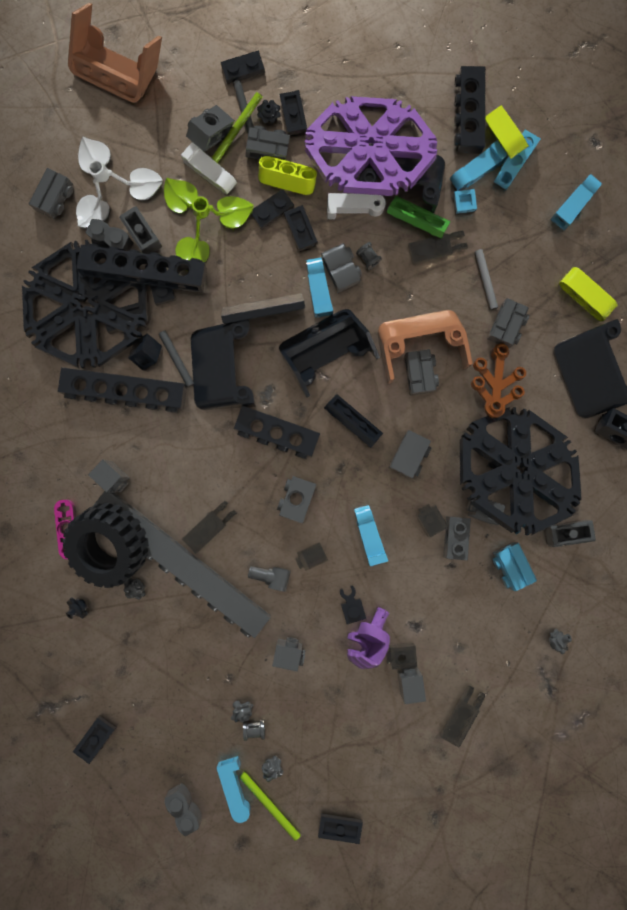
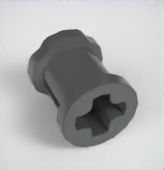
M371 242L364 244L356 251L357 256H361L367 264L366 268L368 270L375 267L382 260V257L378 256L373 250Z
M264 720L258 723L243 722L244 741H247L248 738H261L265 740Z

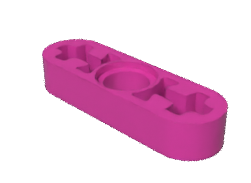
M59 500L54 506L58 552L62 558L68 559L64 556L65 548H63L64 534L62 526L66 523L69 524L76 517V509L72 501ZM64 503L65 506H69V510L66 511V517H71V520L61 521V518H65V513L60 511V507H63Z

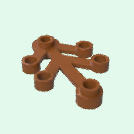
M497 344L491 350V357L495 360L494 377L486 368L487 361L484 358H477L473 363V368L482 377H475L471 381V387L485 401V413L491 418L501 417L505 412V406L515 399H520L525 393L523 387L517 385L511 389L508 395L501 398V391L516 381H521L526 376V370L523 367H517L511 375L503 379L504 360L509 355V348L505 344ZM475 381L480 382L481 386L476 385ZM485 381L492 389V396L484 387ZM515 390L519 391L520 395H517Z

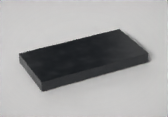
M302 293L224 307L221 313L222 322L225 324L301 310L305 308V302Z

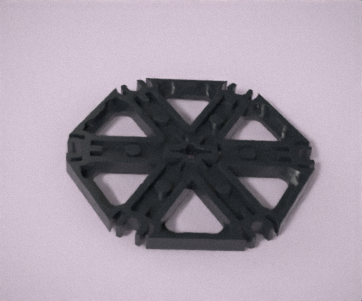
M85 240V245L88 246L90 243L88 240ZM91 240L92 244L99 245L101 248H108ZM74 241L75 249H73V243L70 242L31 267L34 271L29 270L28 273L34 279L30 282L27 280L23 281L30 288L22 285L23 327L28 338L36 335V339L31 342L36 349L79 368L80 364L85 369L86 361L91 360V366L96 368L97 365L99 367L138 342L139 339L133 337V334L137 337H142L137 328L139 326L147 327L146 323L142 321L148 322L147 290L144 284L101 279L95 283L94 277L81 276L77 270L80 245L78 241ZM67 258L72 259L73 286L49 276V270ZM120 262V267H124L127 262ZM131 287L138 290L139 310L135 314L108 303ZM41 295L62 305L38 322L34 320L33 300L36 296ZM88 299V302L92 307L85 306L83 308L79 301L86 302V300ZM97 321L124 334L123 341L108 351L101 352L98 344ZM75 325V354L69 355L52 347L51 342L55 337Z
M510 407L506 408L504 414L498 418L486 416L473 421L466 428L471 435L465 432L460 439V485L467 483L462 487V491L466 489L472 491V495L467 498L468 501L477 499L470 503L510 533L518 534L521 532V527H523L526 536L529 534L532 536L573 516L572 514L576 510L571 505L576 507L580 504V500H582L579 455L572 457L577 451H569L567 449V446L571 443L570 440L562 442L568 438L566 435L530 410L523 409L520 411V415L517 414L516 407H513L511 410ZM499 420H506L508 447L490 435L486 430V426ZM534 424L551 435L554 443L531 453L530 426ZM471 450L476 451L497 466V468L481 475H475L471 470ZM562 463H567L571 470V488L563 487L545 474L544 471ZM518 466H520V468L524 470L522 474L520 470L517 469ZM510 487L511 515L504 514L490 504L488 496ZM533 493L556 508L558 512L544 520L537 519L534 515Z

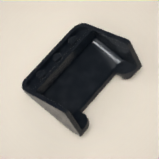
M436 155V160L415 184L424 187L422 198L425 203L432 205L430 210L432 213H435L438 206L445 171V160L439 155ZM394 157L405 172L412 171L422 160ZM370 163L360 173L358 181L376 182L378 175Z
M618 319L559 342L554 347V357L575 411L581 418L587 419L613 408L616 409L627 405V386L609 343L610 340L617 338L621 333V325Z
M249 320L198 329L192 333L191 355L194 402L199 409L241 408L242 405L256 407L252 390L247 386H236L233 339H242L247 336L251 330Z

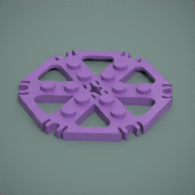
M350 96V98H345V104H341L337 100L335 106L332 102L306 130L305 152L325 183L328 180L329 186L339 183L338 191L343 190V193L393 196V194L398 195L399 187H402L405 192L408 191V186L412 189L436 160L437 138L415 108L410 111V105L407 108H401L402 101L397 102V99ZM363 105L367 107L382 106L387 111L371 126L359 107ZM334 115L339 117L348 132L324 131L321 127ZM408 121H413L422 133L421 137L394 135ZM319 152L347 155L337 166L331 167L326 164ZM394 157L422 160L412 171L405 172ZM370 163L382 182L357 181L356 178Z

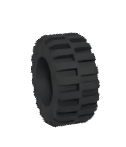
M99 503L86 509L68 524V528L64 531V556L68 558V565L76 571L75 574L78 577H83L85 582L88 584L94 583V586L113 588L129 580L144 565L149 551L146 548L149 546L148 538H145L146 531L144 527L141 528L139 519H135L132 516L133 513L129 510L124 511L123 507L119 505L113 506L111 503ZM95 533L102 534L111 541L115 547L117 558L109 556L99 547Z

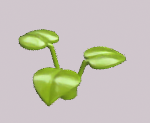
M170 178L165 180L164 197L169 209L180 214L184 213L187 208L193 209V214L196 217V238H182L176 245V256L182 259L190 260L191 258H196L203 262L207 261L210 249L208 243L199 241L200 220L208 217L210 211L216 216L220 215L222 225L234 229L241 227L247 221L254 208V205L245 199L227 196L217 202L218 211H216L212 205H209L205 197L198 196L197 189L193 184Z

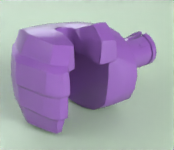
M378 607L371 624L361 622L358 632L348 634L349 640L358 642L362 646L361 651L347 650L348 660L360 669L378 667L388 651L390 636L382 628L390 613L388 611L385 612V609Z

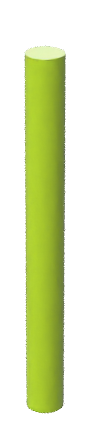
M256 92L212 156L216 163L220 161L263 98L260 93Z
M244 771L239 776L240 780L292 839L296 841L301 834Z

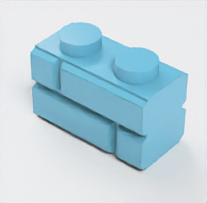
M513 542L493 552L495 556L492 559L498 570L501 569L504 575L501 578L507 589L510 588L512 591H518L537 581L518 542Z

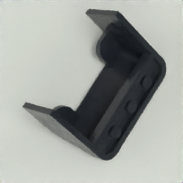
M349 309L336 312L279 345V350L306 397L310 396L306 386L312 384L316 378L314 371L340 356L350 352L351 355L360 357L370 351L376 360L380 358L369 330Z

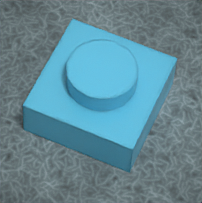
M475 189L454 191L453 197L456 214L475 212L477 210Z

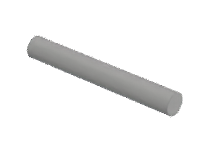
M483 249L475 251L489 307L490 310L497 309L498 304Z

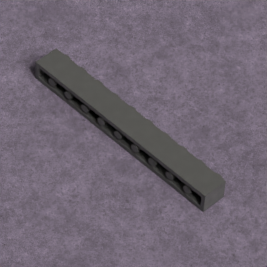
M104 491L95 502V504L111 503L113 506L119 505L123 507L124 511L129 510L133 513L132 516L135 519H139L141 528L144 527L146 531L145 538H148L149 546L146 547L149 550L146 558L151 561L153 559L159 563L158 567L164 572L169 573L170 571L176 576L174 579L180 585L189 586L194 596L199 599L203 597L208 601L207 605L215 612L219 610L225 615L223 618L232 625L236 623L241 627L240 631L245 636L255 638L271 618L270 614L116 493Z

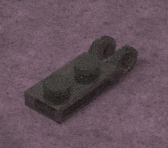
M464 231L453 232L449 235L448 233L444 234L442 239L435 236L409 243L408 247L413 264L450 256L455 252L466 250L468 248L467 243H460L451 246L450 243L452 240L464 237Z
M226 501L221 503L214 511H211L182 538L195 554L225 528L226 524L237 514L235 510L230 511L223 520L217 516L227 507L228 503Z
M472 686L467 687L462 699L459 700L440 734L441 738L458 748L461 746L480 712L479 708L486 696L480 692L473 706L468 704L474 691Z

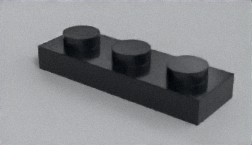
M338 394L324 407L325 410L370 448L383 434Z

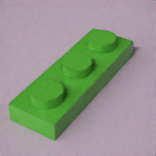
M395 196L387 210V213L395 218L408 222L414 227H418L441 239L451 222L398 196Z

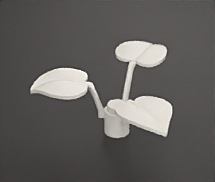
M82 137L78 154L79 165L84 172L93 176V183L95 184L98 197L87 195L80 199L76 208L78 226L80 228H88L91 219L102 221L107 219L110 207L107 202L101 201L102 194L99 182H106L109 176L130 186V194L137 200L151 198L162 185V178L153 170L138 168L131 172L130 181L123 179L106 167L111 156L109 148L102 142Z

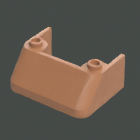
M87 3L72 12L68 55L70 71L75 76L130 102L140 100L158 67L162 37L157 36L143 47V53L138 57V62H135L103 46V33L99 28L91 25L93 4Z
M445 310L388 321L380 325L378 339L388 384H392L395 379L391 359L398 358L404 353V340L444 333L448 344L458 346L463 370L468 369L473 364L467 333L455 312Z

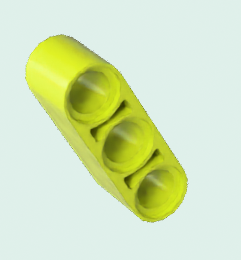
M502 105L485 116L486 123L510 159L529 147L525 138Z
M264 156L259 160L258 179L261 183L303 195H310L314 192L317 177L315 169L271 156Z
M573 267L559 282L560 287L570 297L601 322L618 306L617 302L577 267Z

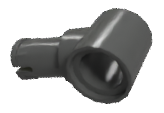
M251 566L248 578L265 582L266 585H269L268 588L286 592L291 571L278 567L267 570Z

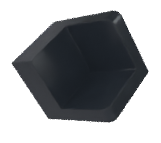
M147 333L139 338L138 342L133 344L128 359L144 371L157 363L162 346Z

